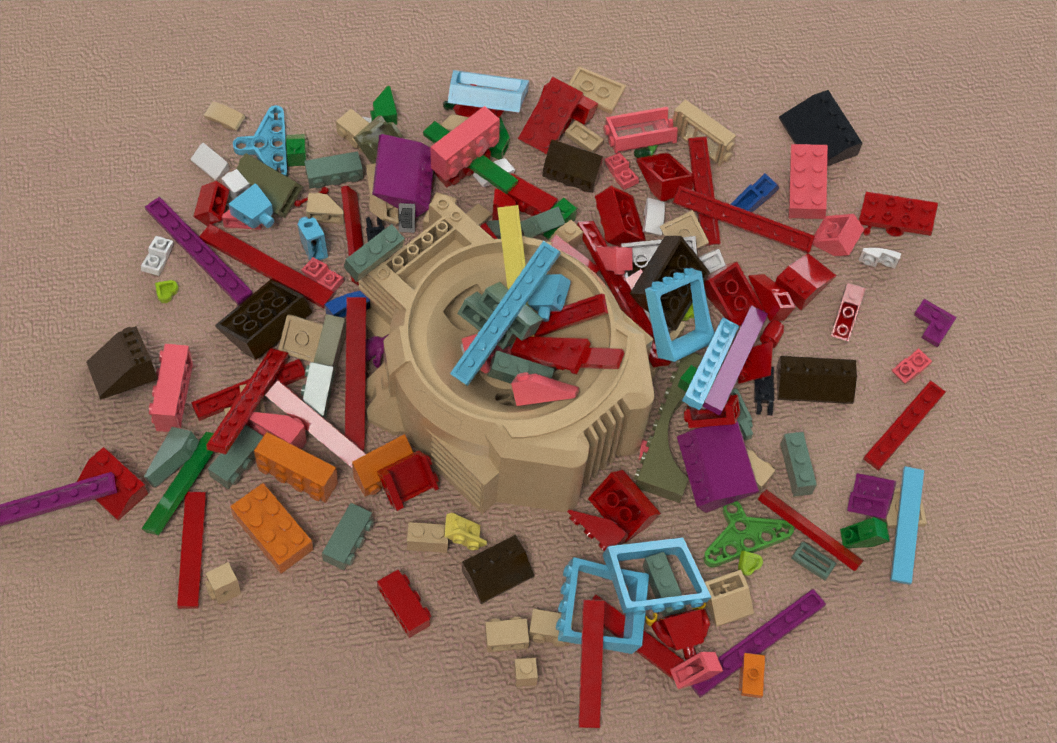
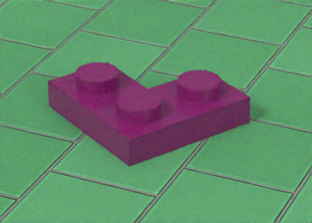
M923 299L914 313V316L929 324L921 338L937 348L957 318L926 299Z

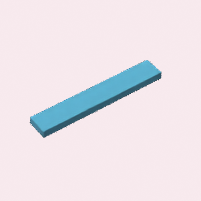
M906 466L903 468L890 581L910 585L912 584L924 470Z

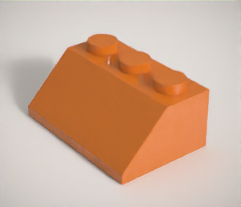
M405 434L352 461L353 478L365 497L374 495L383 488L377 474L378 470L413 453Z

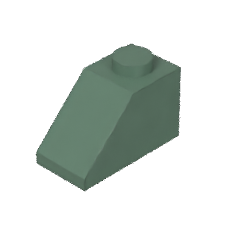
M559 207L521 221L520 224L526 237L535 238L564 225L565 221Z

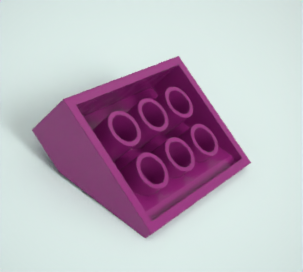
M380 134L372 195L398 209L399 203L415 204L416 218L429 210L433 177L431 148L421 142Z
M738 421L733 425L698 428L677 436L697 508L708 513L759 493Z

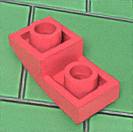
M620 152L604 159L612 176L623 190L639 183V178L629 168V162Z
M314 257L301 269L308 278L333 292L344 282L342 276L329 270L327 264Z
M918 348L907 359L905 358L892 372L906 384L932 363V360Z

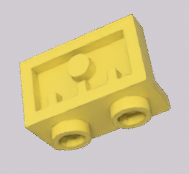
M454 513L446 514V538L452 540L453 543L466 546L469 550H478L480 547L487 545V541L480 538V525Z

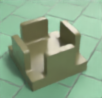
M377 116L353 137L371 164L376 163L380 134L399 138L403 137L393 122L387 123L382 116Z

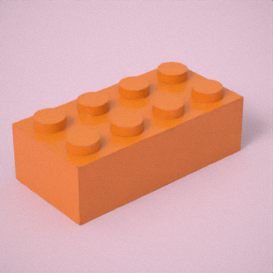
M266 432L254 450L259 471L275 476L281 483L286 482L292 485L298 492L304 491L316 501L321 500L326 503L338 484L336 467Z
M264 483L230 506L232 516L280 574L313 551L312 540Z

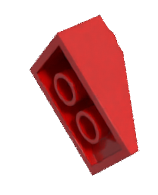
M668 152L636 158V162L652 194L660 201L673 199L678 186L693 191L692 173Z
M808 253L790 264L777 276L775 283L789 293L794 305L802 311L837 275Z
M738 262L729 263L708 276L704 283L707 298L725 319L738 326L742 325L751 306L761 311L764 310Z

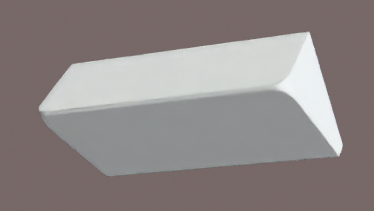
M204 143L199 146L191 158L194 164L215 181L229 171L228 163Z
M719 249L699 256V259L710 273L725 266Z

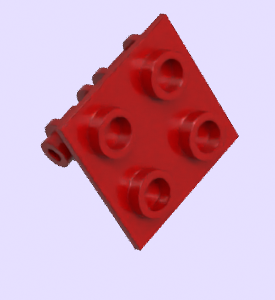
M772 341L752 347L738 376V384L771 376Z

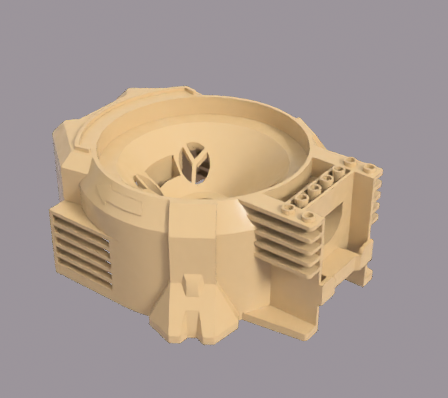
M441 195L429 204V228L358 281L359 290L370 299V308L366 311L367 330L372 336L383 338L388 335L383 340L384 363L365 380V397L372 399V403L366 409L368 422L392 435L405 434L415 449L425 455L427 454L431 459L432 466L481 514L486 512L496 502L559 512L573 510L579 502L582 483L587 486L590 483L591 476L595 479L599 468L604 471L607 467V462L610 464L614 462L615 454L619 457L633 455L641 448L654 399L648 361L653 338L620 310L611 291L590 268L578 259L559 250L560 256L546 275L562 274L571 281L564 306L602 293L605 295L608 314L541 337L583 338L589 340L591 344L589 348L623 349L625 354L619 369L580 368L577 375L567 369H564V371H553L552 379L579 387L577 396L572 399L516 406L510 383L488 377V373H484L481 370L478 371L468 386L453 377L450 373L463 356L461 344H463L462 338L480 332L457 314L464 300L477 291L483 295L487 287L501 282L507 288L501 239H493L447 196ZM522 236L526 265L545 240ZM545 241L553 247V242Z

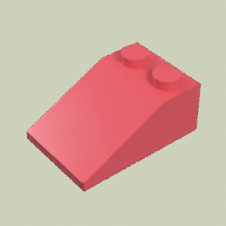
M253 412L246 423L247 426L262 436L268 432L299 449H302L307 443L305 426L297 418L293 419L287 415Z

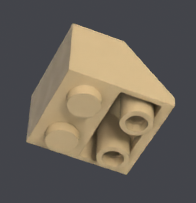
M741 570L704 582L711 595L710 600L706 602V606L716 627L754 614L749 586Z

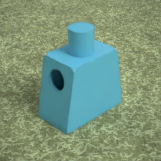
M256 183L229 203L230 214L251 228H256L261 223L266 228L274 224V219L271 217L273 214L272 204Z
M308 217L300 218L297 224L299 236L309 261L312 257L318 260L328 258L325 235L315 218L309 219ZM312 240H315V241H316V245H315V246H313V244H312V242H311Z
M562 274L545 275L528 300V305L538 311V315L543 318L542 321H549L550 311H561L563 309L571 281Z

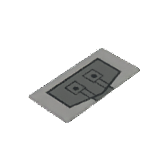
M399 203V232H415V204Z

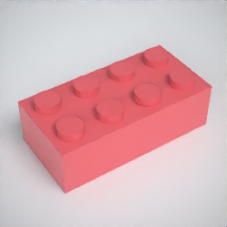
M485 106L431 146V168L445 181L455 177L461 169L468 167L474 159L481 157L487 149L494 147L498 143L500 119Z
M791 144L789 218L825 219L828 145Z
M165 344L164 351H160L159 361L161 366L156 370L158 381L152 390L154 401L149 405V415L152 416V423H154L156 431L169 432L171 427L181 429L193 367L189 346Z

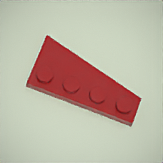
M530 336L521 341L517 337L510 351L513 356L532 362L536 360L545 366L550 364L562 371L567 369L577 375L591 344L588 339Z

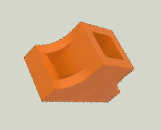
M744 653L739 676L741 696L763 697L765 655Z

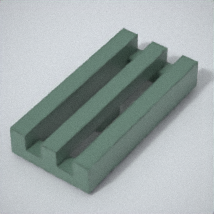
M803 541L791 558L824 581H826L837 564ZM803 549V550L807 551L808 553H810V554L813 555L814 557L809 556L808 554L804 553V552L801 551V550ZM817 559H819L820 561H822L823 563H825L826 565H828V566H830V567L827 568L826 566H824L823 564H821L820 562H818Z

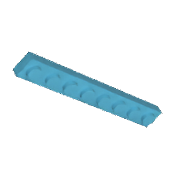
M545 241L541 243L450 374L467 386L471 383L560 256L559 250Z
M723 317L682 400L690 407L698 410L701 409L739 328L737 324Z

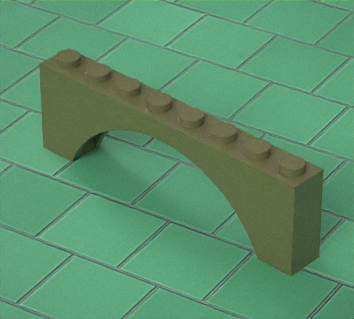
M691 353L677 360L675 366L678 367L677 372L673 371L670 382L673 384L671 388L667 387L664 395V398L667 399L666 403H661L658 414L661 415L660 419H655L652 428L655 431L654 436H649L646 447H649L648 452H643L640 460L643 466L641 469H637L634 480L637 481L636 485L640 490L677 503L681 502L688 478L678 468L671 455L668 444V425L676 410L684 403L682 400L686 392L678 387L681 376L690 365L698 368L703 358L702 355Z

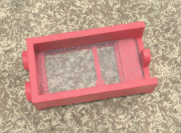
M668 107L606 117V125L603 126L605 136L608 135L609 146L613 147L615 153L668 142L677 143L678 129L673 127V119H668Z

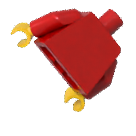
M706 602L701 607L659 618L660 622L658 621L657 613L652 612L653 620L648 619L647 615H645L646 624L651 626L656 636L667 647L673 650L683 649L685 660L696 655L694 646L704 643V638L707 637L710 627V620L705 610Z

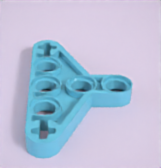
M275 105L268 109L255 135L237 137L233 141V149L238 155H244L245 153L256 155L259 161L277 171V168H280L281 174L287 177L284 111L282 107ZM274 113H278V120L274 119ZM276 126L282 128L279 132H274L272 130V128ZM275 141L282 142V145L279 147L273 146V143ZM257 142L264 143V146L261 148H257L254 145ZM239 143L246 144V147L243 149H239L236 146ZM276 156L283 157V160L279 162L274 161L273 159Z

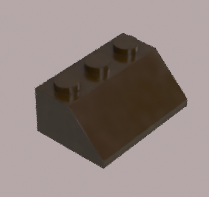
M552 139L543 166L542 176L549 180L561 182L566 186H573L582 191L593 193L600 178L603 156Z
M516 535L462 561L461 571L480 604L534 577L526 551Z

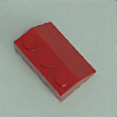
M610 186L595 196L596 207L601 218L600 222L605 232L604 237L608 243L621 247L622 243L646 241L632 195Z
M103 447L87 461L77 482L112 472L115 478L117 493L95 500L119 521L146 497L148 492L145 484Z
M624 470L611 472L588 498L603 518L616 522L630 535L625 543L649 527L661 514Z

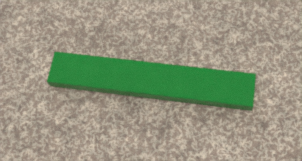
M434 121L423 131V136L435 144L450 131ZM484 155L474 159L468 166L469 169L505 194L518 184V179Z
M204 433L191 458L185 462L141 528L144 532L159 536L214 451L207 450V443L214 433Z

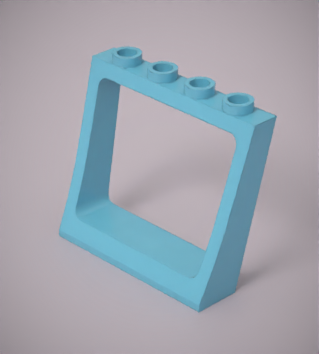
M453 70L448 103L482 108L485 106L490 109L520 112L528 92L529 80Z
M686 268L684 273H674L673 278L664 277L663 282H652V286L645 289L658 358L675 362L710 344L714 330L709 315L702 271ZM690 283L695 330L671 341L660 297L667 292Z
M684 538L608 546L603 553V559L613 581L623 613L633 612L634 615H641L646 612L645 610L651 609L654 613L664 611L667 607H672V610H679L684 605L691 604L692 608L702 606L703 603L708 602L711 598ZM664 552L665 555H676L697 594L633 602L629 598L618 561L646 558Z
M573 557L563 571L566 582L563 583L560 591L564 597L558 607V611L561 612V618L556 623V630L559 631L558 641L581 645V633L574 632L571 629L578 571L609 580L612 579L606 565ZM621 569L625 584L629 588L630 600L633 602L647 600L649 574ZM633 612L626 613L623 638L603 636V649L633 654L642 646L645 613L641 615H634Z

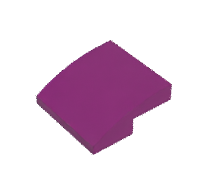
M857 473L853 492L850 493L847 511L886 519L897 481Z

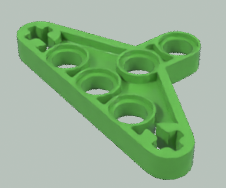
M738 501L723 506L722 509L728 526L705 551L703 560L709 567L720 566L740 558L741 551L754 553L790 539L794 532V526L786 520L747 517ZM733 505L737 508V512L729 513L726 507ZM735 523H743L746 529L743 531L737 530ZM782 527L784 529H788L787 534L785 532H780ZM769 533L772 536V540L764 541L761 534ZM747 539L753 541L754 547H745L743 541ZM728 546L734 547L736 554L729 555L725 548ZM711 553L713 556L719 555L715 561L712 558L709 559Z

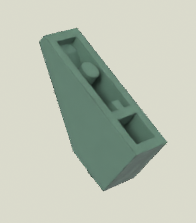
M171 427L144 475L145 479L152 487H157L191 458L199 440L191 431Z

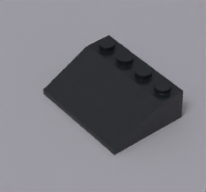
M829 90L812 95L779 116V120L794 144L828 145L827 166L859 154L863 143Z

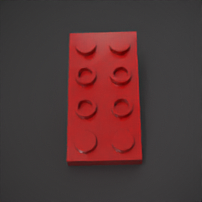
M552 76L520 133L518 140L547 155L551 140L558 141L561 134H564L572 120L571 117L584 93Z
M866 191L859 222L861 225L885 228L889 235L895 237L902 236L904 232L932 236L938 203Z

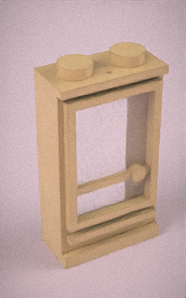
M685 99L674 110L673 127H677V135L681 136L686 142H688V138L707 136L709 158L715 163L718 162L719 167L724 162L727 163L733 155L731 152L735 146L736 135Z

